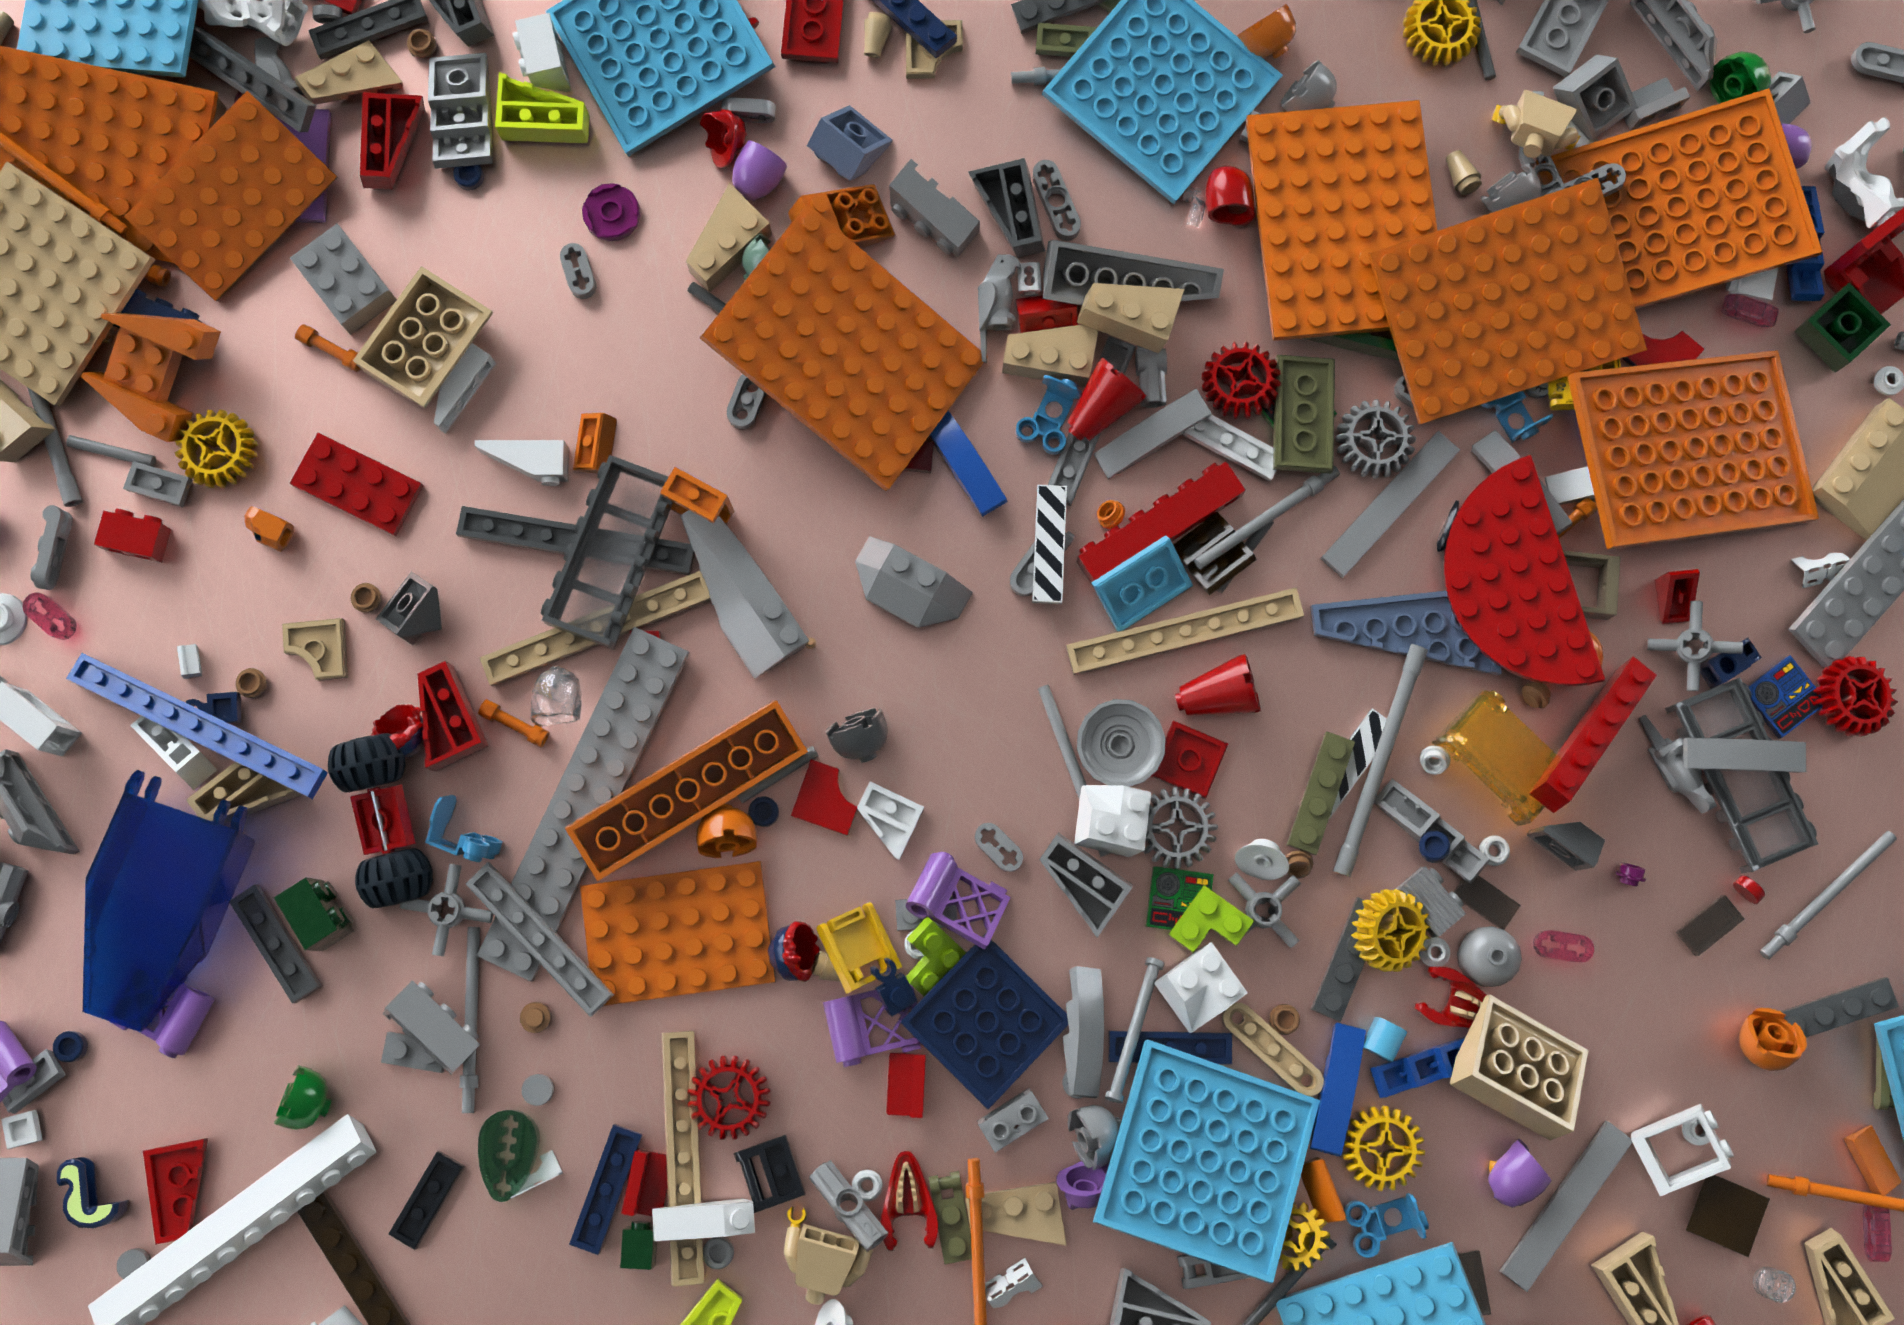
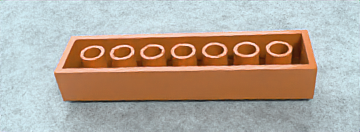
M773 700L567 825L565 830L598 882L803 756L808 751L778 701Z

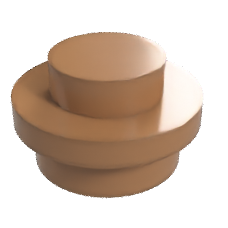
M416 29L410 33L407 47L413 56L426 58L435 51L436 40L431 32Z
M362 583L353 589L351 603L358 611L369 613L380 605L381 593L373 584Z
M255 668L241 671L236 678L237 691L247 698L260 696L267 686L265 675Z
M1532 681L1522 687L1523 699L1529 706L1542 709L1549 704L1551 691L1545 684Z
M1296 850L1286 855L1289 862V870L1287 872L1289 876L1294 875L1297 879H1300L1310 874L1314 863L1312 856L1308 852Z
M540 1002L527 1004L520 1013V1023L530 1033L544 1031L551 1021L550 1010Z
M1280 1004L1270 1012L1269 1023L1279 1034L1289 1035L1299 1027L1300 1016L1293 1006Z

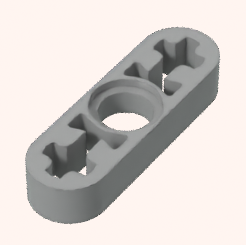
M1050 160L1039 161L1034 166L1032 179L1053 230L1061 240H1073L1079 234L1081 221L1057 165ZM1041 170L1051 173L1050 183L1052 186L1048 189L1046 178L1040 177ZM1052 194H1060L1065 202L1060 207H1054L1049 203L1048 198ZM1064 212L1068 224L1074 223L1072 231H1068L1066 228L1061 229L1063 225L1061 214Z

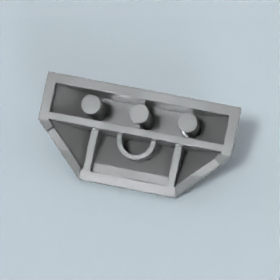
M1631 0V6L1697 92L1701 90L1712 78L1718 39L1712 27L1706 24L1697 13L1695 5L1688 0Z
M869 536L855 560L866 600L917 628L958 619L973 593L947 572L893 543Z
M7 749L0 752V818L5 819L10 827L8 833L12 840L24 846L68 854L78 853V847L20 754Z

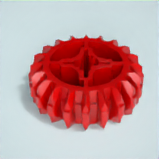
M1234 341L1231 350L1223 345L1220 349L1221 355L1213 352L1211 355L1212 361L1205 363L1206 371L1202 372L1201 379L1204 381L1202 391L1208 392L1205 395V399L1207 402L1214 401L1212 404L1214 411L1222 407V415L1224 417L1229 412H1233V418L1237 420L1239 413H1244V417L1248 420L1251 417V411L1259 416L1262 414V407L1266 409L1271 407L1270 400H1275L1278 395L1275 389L1281 386V382L1276 379L1281 372L1279 369H1275L1277 365L1275 359L1268 360L1270 356L1268 350L1260 354V346L1258 344L1252 350L1249 349L1247 341L1244 342L1243 348H1238L1237 343ZM1235 363H1242L1241 365L1236 367L1230 366ZM1253 366L1261 372L1265 384L1252 374ZM1246 373V379L1239 383L1236 388V381L1239 382ZM1217 377L1230 387L1229 395L1219 387ZM1243 395H1252L1249 398L1239 399Z
M1854 656L1835 660L1830 666L1825 667L1822 670L1823 675L1816 679L1820 686L1813 690L1816 694L1821 695V698L1816 699L1814 703L1822 704V710L1818 715H1826L1828 717L1825 725L1831 726L1835 724V732H1845L1846 736L1852 737L1856 735L1863 737L1869 733L1878 732L1881 730V727L1890 723L1888 718L1895 714L1891 706H1895L1898 701L1892 698V694L1897 689L1890 688L1889 686L1893 678L1884 677L1886 668L1876 669V661H1866L1865 657L1854 658ZM1848 675L1855 676L1856 678L1860 679L1861 682L1859 683L1854 678L1850 679ZM1852 710L1856 714H1860L1864 719L1855 717L1850 711Z
M735 1055L732 1058L731 1065H728L727 1057L721 1056L720 1067L712 1059L708 1062L711 1068L710 1072L705 1067L699 1068L700 1074L704 1077L703 1079L698 1077L692 1078L691 1081L699 1087L696 1090L688 1089V1094L697 1096V1101H690L687 1104L688 1107L698 1106L699 1111L691 1114L692 1119H696L699 1116L703 1117L704 1120L698 1125L699 1129H703L707 1124L711 1125L708 1131L709 1136H713L716 1130L720 1129V1140L726 1139L727 1131H730L732 1139L736 1140L739 1135L738 1129H741L742 1133L748 1136L750 1130L747 1124H750L755 1129L760 1126L755 1116L763 1119L766 1118L767 1113L760 1110V1106H770L771 1101L762 1099V1095L771 1093V1089L760 1088V1084L765 1083L767 1077L763 1076L757 1080L755 1075L760 1071V1068L756 1066L751 1072L748 1071L747 1068L751 1062L749 1059H746L742 1066H738L739 1056ZM721 1072L736 1073L734 1079L727 1087L714 1085L710 1081ZM744 1078L748 1080L753 1089V1104L748 1102L741 1094ZM734 1088L733 1091L736 1095L733 1097L737 1096V1103L731 1102L724 1108L725 1103L723 1102L724 1099H722L721 1092L727 1093ZM705 1091L709 1092L717 1100L718 1107L714 1117L707 1109ZM736 1108L749 1113L740 1122H722L730 1109Z

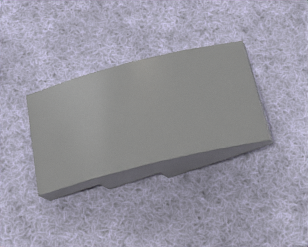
M476 53L429 58L428 103L431 108L430 132L433 138L432 161L435 169L493 164L492 113L487 54Z

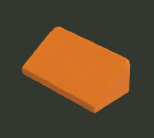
M606 413L581 414L573 464L574 471L598 474L602 462H607L609 455H612L617 424L615 417Z
M1872 1125L1843 1138L1873 1194L1885 1196L1902 1182Z
M1319 1157L1305 1161L1301 1178L1313 1209L1315 1208L1320 1212L1317 1219H1324L1327 1223L1345 1220L1346 1214L1325 1161Z

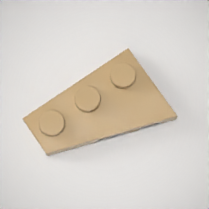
M369 40L295 77L296 85L306 98L315 105L344 100L349 95L363 92L377 93V90L392 88V90L403 89L402 80Z
M1057 1182L985 1193V1197L982 1198L983 1231L1066 1245ZM965 1196L966 1206H967V1213H968V1219H969V1226H970V1206H969V1199L966 1198V1196Z

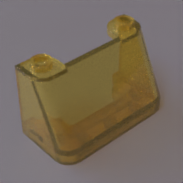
M1483 690L1431 743L1447 749L1452 754L1455 752L1456 754L1452 758L1456 762L1460 760L1503 801L1501 805L1504 808L1511 807L1512 812L1508 817L1518 827L1530 824L1545 806L1529 793L1556 754L1504 705L1505 700L1499 693L1494 690L1491 692Z

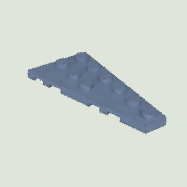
M1446 591L1313 604L1310 606L1314 636L1406 656L1410 645L1414 644L1428 649L1425 660L1494 675L1502 674L1501 667L1482 654L1468 635L1463 632L1453 614Z

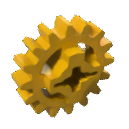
M1295 1202L1293 1204L1282 1251L1292 1249L1298 1257H1288L1281 1252L1279 1262L1283 1260L1282 1268L1285 1270H1289L1292 1264L1297 1272H1301L1302 1264L1312 1269L1314 1268L1312 1262L1314 1258L1321 1262L1323 1260L1319 1253L1320 1250H1329V1246L1323 1243V1239L1330 1237L1329 1232L1322 1231V1228L1327 1224L1326 1220H1316L1320 1212L1314 1208L1308 1213L1309 1206L1304 1202L1300 1205L1299 1209ZM1293 1216L1305 1217L1309 1222L1297 1223ZM1291 1227L1301 1233L1298 1235L1299 1245L1289 1240L1293 1237ZM1315 1236L1313 1247L1310 1250L1309 1244L1311 1238Z

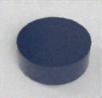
M480 165L454 168V179L462 189L474 190L483 183L484 172Z
M762 796L751 802L748 814L755 825L769 827L777 821L779 808L773 799Z
M1439 831L1425 833L1419 841L1421 856L1431 863H1439L1445 860L1450 853V842L1447 836Z
M77 1031L63 1032L56 1037L53 1043V1053L62 1062L80 1060L86 1054L88 1048L85 1036Z

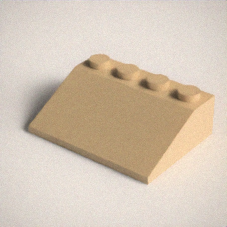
M421 266L356 355L353 362L363 372L386 387L426 408L492 316L493 311Z
M1891 398L1886 399L1871 410L1812 488L1817 504L1865 540L1870 538L1904 499V408Z
M1489 994L1485 996L1455 1058L1450 1085L1546 1139L1553 1140L1574 1132L1588 1050Z

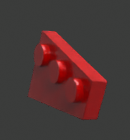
M208 1138L143 1151L155 1245L176 1241L193 1227Z

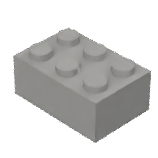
M338 223L290 257L350 335L397 300Z

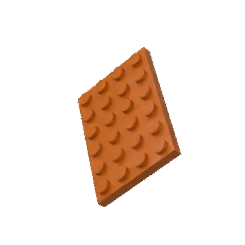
M246 91L134 205L124 218L212 299L218 301L320 197L338 176L249 91Z
M761 861L580 886L589 968L614 994L603 1006L776 982L775 969L769 962L767 951L771 943Z

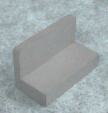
M1779 71L1771 79L1770 91L1781 124H1790L1810 104L1803 76Z
M1668 78L1660 79L1632 92L1637 108L1626 115L1624 120L1631 131L1680 109L1690 98L1686 87L1674 91Z

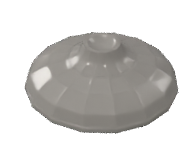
M1113 699L1097 705L1085 716L1078 730L1077 751L1083 767L1094 779L1108 786L1130 787L1145 782L1158 770L1165 755V734L1160 721L1149 708L1133 700Z

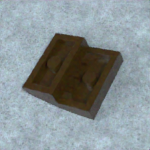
M1218 512L1173 544L1183 565L1209 595L1257 560L1254 553L1242 541L1202 569L1196 566L1195 558L1235 532L1233 527Z
M1710 1176L1704 1180L1686 1231L1749 1257L1770 1198L1719 1176Z

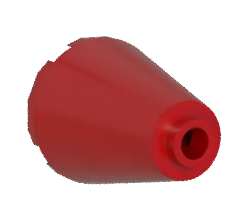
M1101 358L1096 365L1067 421L1071 425L1068 431L1080 441L1084 438L1090 441L1147 397L1136 384L1122 372L1114 370V366L1104 358Z
M1246 654L1239 655L1179 686L1180 693L1175 694L1179 711L1185 710L1187 715L1245 714L1261 711L1258 693L1255 689L1253 674Z

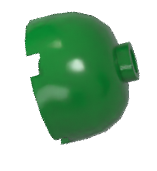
M1741 51L1726 56L1714 65L1713 78L1709 80L1712 95L1720 104L1770 88L1771 72L1763 58L1755 53Z
M298 1065L292 1074L296 1076L294 1083H288L276 1113L278 1118L274 1121L276 1125L295 1130L310 1127L319 1116L325 1118L332 1102L331 1099L327 1098L328 1086L326 1080L314 1070Z

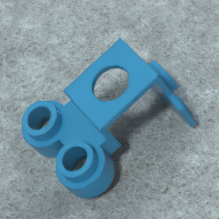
M1044 375L1042 383L1047 386V391L1037 412H1035L1033 418L1024 417L1020 419L1016 425L1015 432L1017 438L1024 443L1033 442L1037 437L1043 438V449L1049 454L1056 455L1065 448L1066 437L1060 430L1074 399H1079L1082 391L1078 389L1079 386L1069 379H1062L1061 381L1052 376ZM1058 402L1062 406V414L1056 418L1049 417L1045 411L1048 403ZM1028 427L1033 433L1030 436H1025L1022 434V429ZM1051 439H1056L1059 442V446L1052 448L1048 442Z
M1523 391L1481 404L1482 407L1488 409L1495 407V415L1512 443L1521 438L1524 441L1539 432L1538 429L1542 425L1544 426L1554 417L1553 414H1550L1534 423L1522 403L1526 398ZM1518 413L1523 416L1525 423L1521 429L1510 427L1508 417L1511 414Z
M454 795L439 797L429 820L430 828L425 843L456 856L464 854V858L474 862H481L482 858L494 859L495 855L500 853L503 843L498 838L480 835L475 832L461 834L458 844L442 838L446 825L452 818L457 799Z
M1406 1193V1197L1370 1207L1371 1209L1363 1202L1357 1200L1350 1201L1344 1208L1345 1220L1352 1226L1361 1228V1232L1354 1237L1353 1247L1359 1255L1365 1258L1377 1255L1380 1250V1241L1386 1240L1388 1235L1413 1228L1417 1231L1419 1237L1425 1239V1230L1429 1229L1423 1210L1419 1211L1416 1198L1410 1193ZM1358 1207L1361 1210V1215L1353 1219L1351 1217V1210ZM1390 1208H1396L1401 1212L1402 1219L1397 1226H1389L1384 1220V1214ZM1363 1238H1369L1370 1246L1367 1249H1362L1360 1246Z

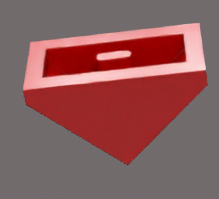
M1698 569L1667 572L1654 580L1662 624L1690 621V601H1695L1700 576Z

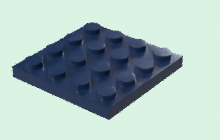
M990 940L985 950L974 945L900 1023L989 1110L1068 1026L1067 1013L994 941Z

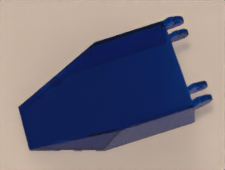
M140 770L134 771L125 784L124 793L85 880L82 1012L138 1032H143L166 1005L167 999L188 979L189 973L208 955L230 904L229 901L233 897L254 848L255 840L243 833L248 815L247 807L241 805L236 809L230 828L223 825L230 809V801L222 800L214 813L213 822L154 802L162 785L160 777L154 776L150 779L144 798L137 796L145 777V773Z

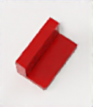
M1043 295L1015 299L1020 333L1078 325L1076 304L1043 299Z
M890 1053L886 1108L888 1115L923 1118L926 1054Z
M638 1149L634 1152L621 1214L629 1216L641 1214L653 1217L652 1209L664 1207L668 1191L666 1154Z

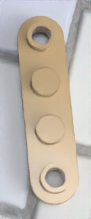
M1234 1003L1223 1011L1222 1021L1225 1028L1296 1092L1311 1097L1317 1095L1322 1090L1324 1078L1320 1070L1249 1006L1243 1003ZM1235 1012H1239L1242 1015L1243 1019L1239 1024H1235L1232 1020ZM1304 1075L1311 1077L1312 1081L1309 1086H1304L1301 1082Z

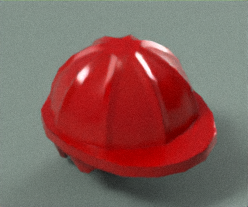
M721 109L705 113L701 118L700 125L707 132L705 146L710 148L714 164L717 167L726 168L730 165L734 156L745 146L747 133L745 123L741 118L734 115L730 110Z

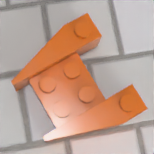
M101 313L100 318L116 324L120 328L105 373L101 371L82 373L81 378L141 431L165 442L182 440L184 436L179 433V430H188L189 426L186 420L192 419L193 412L168 402L182 356L185 355L194 360L212 359L221 331L195 319L127 313Z

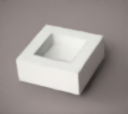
M37 1110L1 1119L7 1149L43 1140Z

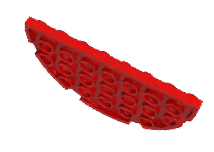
M1532 456L1522 457L1501 467L1482 481L1467 497L1453 521L1444 555L1445 588L1451 609L1463 632L1468 635L1471 641L1480 649L1481 653L1495 664L1515 675L1538 683L1544 682L1565 686L1590 685L1604 682L1605 676Z

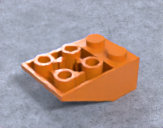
M875 184L802 195L788 212L790 220L793 222L808 203L861 249L895 236Z

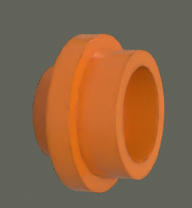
M1114 500L1105 501L1097 510L1099 523L1106 529L1119 525L1125 516V507L1120 502Z

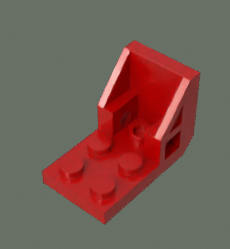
M1904 207L1823 271L1826 284L1834 293L1850 283L1880 314H1883L1904 297V257L1902 252L1891 241L1904 230Z

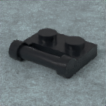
M786 1134L733 1153L736 1162H740L753 1201L754 1213L806 1194ZM756 1155L760 1156L772 1196L764 1198L751 1157Z

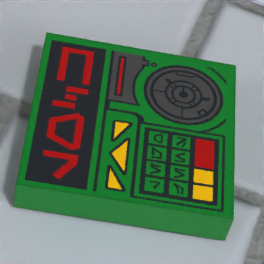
M1153 866L1145 927L1172 930L1202 887L1205 885L1212 890L1214 874Z

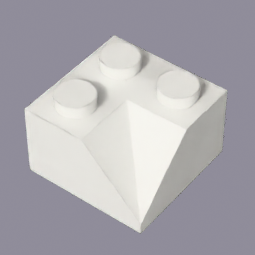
M550 13L515 20L517 32H513V38L522 58L519 59V65L523 77L528 76L534 87L564 92L571 91L560 38Z
M1082 786L1074 845L1125 857H1132L1145 850L1151 792L1127 786Z
M1212 942L1195 951L1154 982L1189 1033H1192L1228 1009L1248 993Z

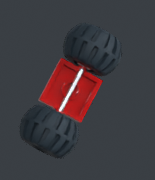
M388 733L365 736L337 744L332 747L328 757V773L339 790L347 793L370 788L367 789V793L350 796L363 854L368 855L377 852L384 854L363 860L358 865L356 871V890L363 902L370 908L397 905L423 897L429 893L433 882L432 866L421 850L411 848L394 852L395 848L416 844L402 784L380 789L379 786L401 779L406 766L405 755L400 748L397 750L395 744L389 738L392 734Z

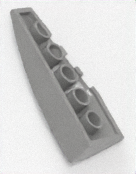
M1050 240L1047 245L1043 270V299L1083 305L1085 296L1093 283L1184 289L1181 301L1219 298L1224 269Z
M689 510L683 513L681 519L693 552H695L700 565V572L708 587L709 596L717 612L720 627L754 679L803 649L809 642V639L762 570L721 517L718 515L713 524Z

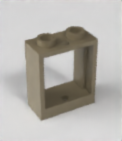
M1563 551L1567 565L1599 568L1597 608L1581 606L1585 618L1609 620L1616 616L1620 556Z

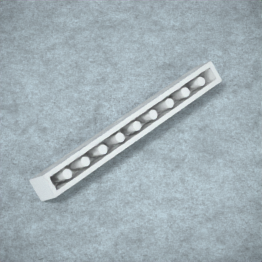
M349 1114L345 1115L88 1305L94 1324L145 1325L147 1322L157 1318L159 1313L174 1302L181 1300L186 1293L198 1284L208 1280L213 1273L225 1264L235 1260L240 1253L252 1244L259 1242L264 1235L286 1222L291 1215L305 1205L312 1203L318 1195L330 1186L336 1185L341 1178L356 1167L363 1165L368 1158L374 1155L377 1151L364 1124Z

